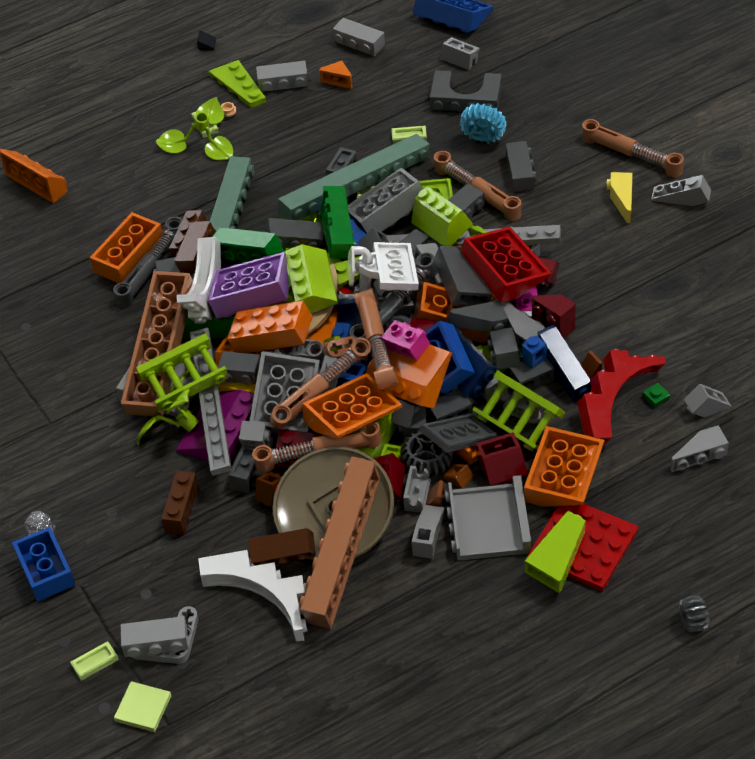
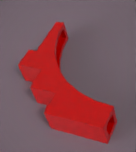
M610 350L603 358L605 370L597 372L590 380L592 392L584 394L577 402L584 435L602 439L605 445L612 438L611 409L621 385L636 376L658 372L666 364L664 356L649 355L647 357H639L634 355L629 357L628 350Z

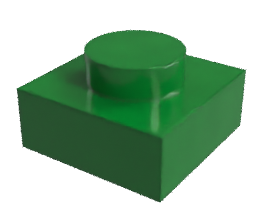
M659 383L646 389L642 394V397L654 408L670 400V394Z

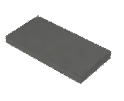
M473 414L422 424L419 429L420 432L447 453L476 446V443L498 437L495 431Z

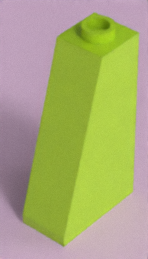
M567 511L525 560V573L560 593L585 534V520L581 516Z

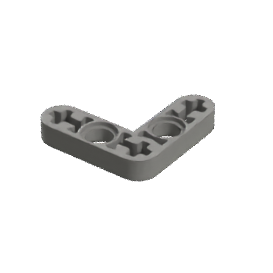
M186 606L178 613V617L184 616L187 618L188 615H192L189 617L187 631L190 633L187 650H182L179 655H176L178 652L171 651L157 655H139L132 658L174 664L186 662L190 655L198 624L196 609Z

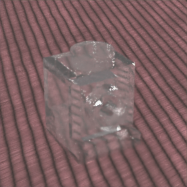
M32 511L24 522L28 535L51 527L54 533L57 528L52 524L51 518L41 511Z

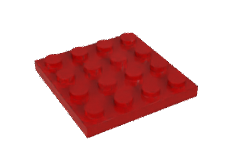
M586 504L558 506L527 557L567 511L577 514L585 520V534L567 577L603 592L635 538L639 526Z

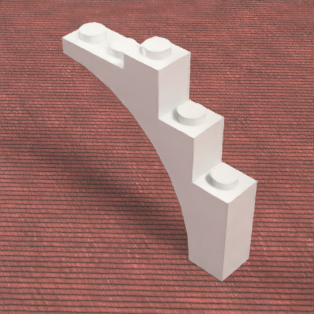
M216 237L198 238L197 263L192 286L187 294L177 295V303L188 310V318L197 324L206 323V320H212V311L208 299L216 270L221 269L220 240Z
M247 550L198 558L203 587L233 586L253 591L275 604L286 616L293 629L296 642L304 641L303 632L307 631L306 620L301 619L300 614L303 613L301 608H299L301 597L305 596L307 589L306 583H303L302 575L281 579L280 570L276 571L275 562L254 566L251 563Z

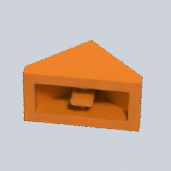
M343 61L320 68L321 83L352 89V76Z

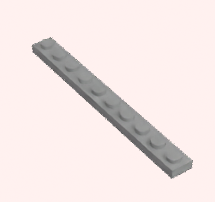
M560 225L512 228L526 245L560 243ZM483 229V230H485V231H487V232H491V231L498 230V229ZM468 230L452 246H463L464 239L470 237ZM409 234L387 235L386 237L389 243H399ZM430 237V240L427 242V244H429V243H436V245H437L438 247L441 246L439 243H437V242H436L435 240H433L431 237Z
M208 327L190 332L191 340L205 333L207 334L211 345L208 352L214 360ZM201 354L193 357L195 368L200 377L211 373ZM215 384L199 392L212 476L232 471L218 384Z

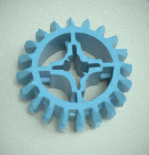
M477 103L476 105L471 104L470 107H466L463 111L460 126L461 130L464 131V135H469V139L473 138L475 142L479 140L482 143L484 141L490 143V141L500 140L505 133L507 121H505V116L502 115V112L497 111V108Z

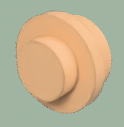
M225 102L221 105L224 117H232L236 114V107L233 103Z

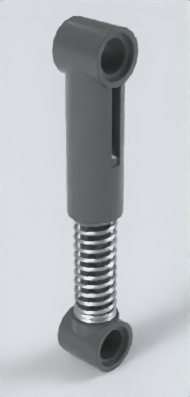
M171 217L166 220V229L159 240H157L148 253L143 255L124 281L114 286L113 292L116 304L119 307L127 308L134 303V296L153 273V269H156L155 261H159L168 251L182 221L181 218Z
M425 252L417 257L415 268L420 284L425 278L430 279L436 276L438 268L433 254ZM395 290L393 293L389 292L378 304L382 326L403 306V300L408 298L409 293H412L414 290ZM362 322L351 327L350 336L356 339H366Z

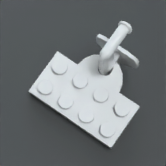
M374 242L372 253L365 247L351 246L348 253L349 285L353 286L354 274H360L359 292L371 288V278L378 279L379 287L382 290H418L419 282L411 243ZM355 255H362L358 261H355ZM341 291L337 293L338 302L341 299H355L354 294H343Z

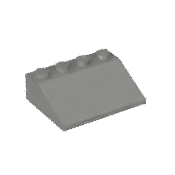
M400 168L348 205L349 215L361 229L365 230L366 234L372 228L382 232L386 228L394 226L400 218L406 217L411 213L414 198L423 190V187L417 179Z
M262 351L250 421L266 423L271 434H278L279 429L270 423L272 410L318 373L320 360ZM300 399L299 401H297L293 406L290 407V409H291L292 407H294V406H295L298 402H300L302 399ZM303 411L292 419L286 427L281 429L308 432L309 426L303 422ZM282 413L276 414V417L279 420L285 419V416Z

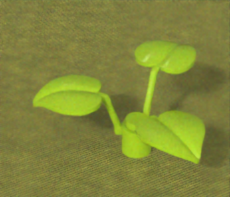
M217 97L208 100L197 109L195 123H192V127L185 138L181 131L172 129L163 133L156 140L157 146L163 151L170 154H179L186 150L187 145L185 141H188L194 128H196L198 131L207 132L210 143H207L205 146V154L210 159L216 161L229 160L230 156H233V147L230 141L223 136H217L213 140L209 131V124L217 125L224 119V111Z
M187 370L179 377L181 382L191 377L189 371ZM174 384L171 386L167 394L176 390ZM189 388L178 396L166 412L168 415L170 411L176 408L180 412L176 416L178 421L176 422L156 414L141 429L136 442L138 446L141 436L159 420L174 424L178 428L182 426L188 432L195 427L199 420L183 404L189 401Z

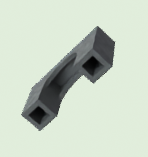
M435 70L430 93V110L463 112L471 104L476 105L479 103L480 105H491L492 108H497L498 111L502 89V74L485 73L483 86L479 91L472 94H459L451 89L452 71Z

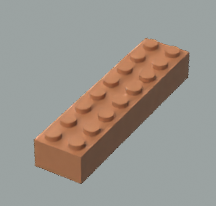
M153 271L121 400V405L126 414L153 417L157 414L164 417L165 410L161 412L157 410L155 400L159 398L149 380L141 381L136 367L181 345L188 310L177 303V295H184L189 292L193 283L190 273ZM164 371L156 375V378L167 395L172 381L167 372Z
M352 456L350 462L345 465V477L343 482L339 483V495L337 500L333 501L331 509L333 513L331 519H328L326 522V534L320 540V552L318 557L314 558L312 565L314 570L312 576H309L307 579V591L305 596L301 597L299 608H301L307 623L332 629L381 479L374 461Z

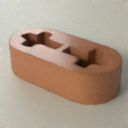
M349 336L326 342L323 346V353L334 358L340 357L348 349L344 348V345H352L356 338ZM330 347H338V350L331 351Z

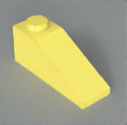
M611 172V179H607V190H610V198L625 221L631 223L632 173Z

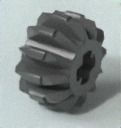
M694 595L680 600L679 614L684 628L688 632H699L708 628L710 620L705 601L700 596Z

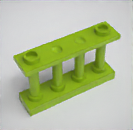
M206 333L136 367L141 381L149 380L159 398L155 400L159 412L168 410L178 396L188 388L190 389L188 393L189 398L215 384H221L229 378L226 367L223 366L218 369L209 354L208 349L211 348ZM198 354L202 355L211 373L200 377L191 361V358ZM180 363L185 364L194 380L183 386L173 369L174 366ZM164 371L167 372L176 388L175 391L167 395L156 378V375Z
M497 370L493 377L499 381L497 383L498 387L483 411L476 407L473 408V411L478 413L476 417L485 423L489 420L508 433L514 432L516 438L524 442L522 446L531 452L534 449L538 450L539 446L536 445V442L551 418L554 419L557 416L562 419L566 412ZM511 388L514 390V395L497 421L490 417L489 414L504 390ZM526 397L529 399V405L515 428L511 430L504 424L519 400ZM541 406L545 409V414L528 440L521 436L520 433L535 409Z

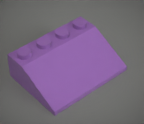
M282 252L216 270L208 299L216 318H227L238 311L262 308L286 301L289 291L286 253Z

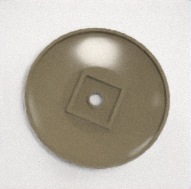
M326 447L310 452L292 464L282 476L273 499V516L278 532L283 533L308 528L314 533L315 557H318L320 540L326 534V522L328 519H331L333 513L330 511V507L333 501L338 498V486L344 480V468L346 463L350 462L352 456L374 461L381 478L355 558L366 553L376 545L387 531L394 511V493L385 470L375 459L364 452L349 447Z

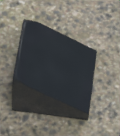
M199 31L197 37L198 50H214L216 37Z

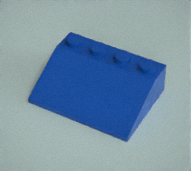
M415 0L413 13L417 14L419 18H429L434 23H444L449 28L457 27L460 28V31L469 33L479 27L493 10L494 6L476 0Z

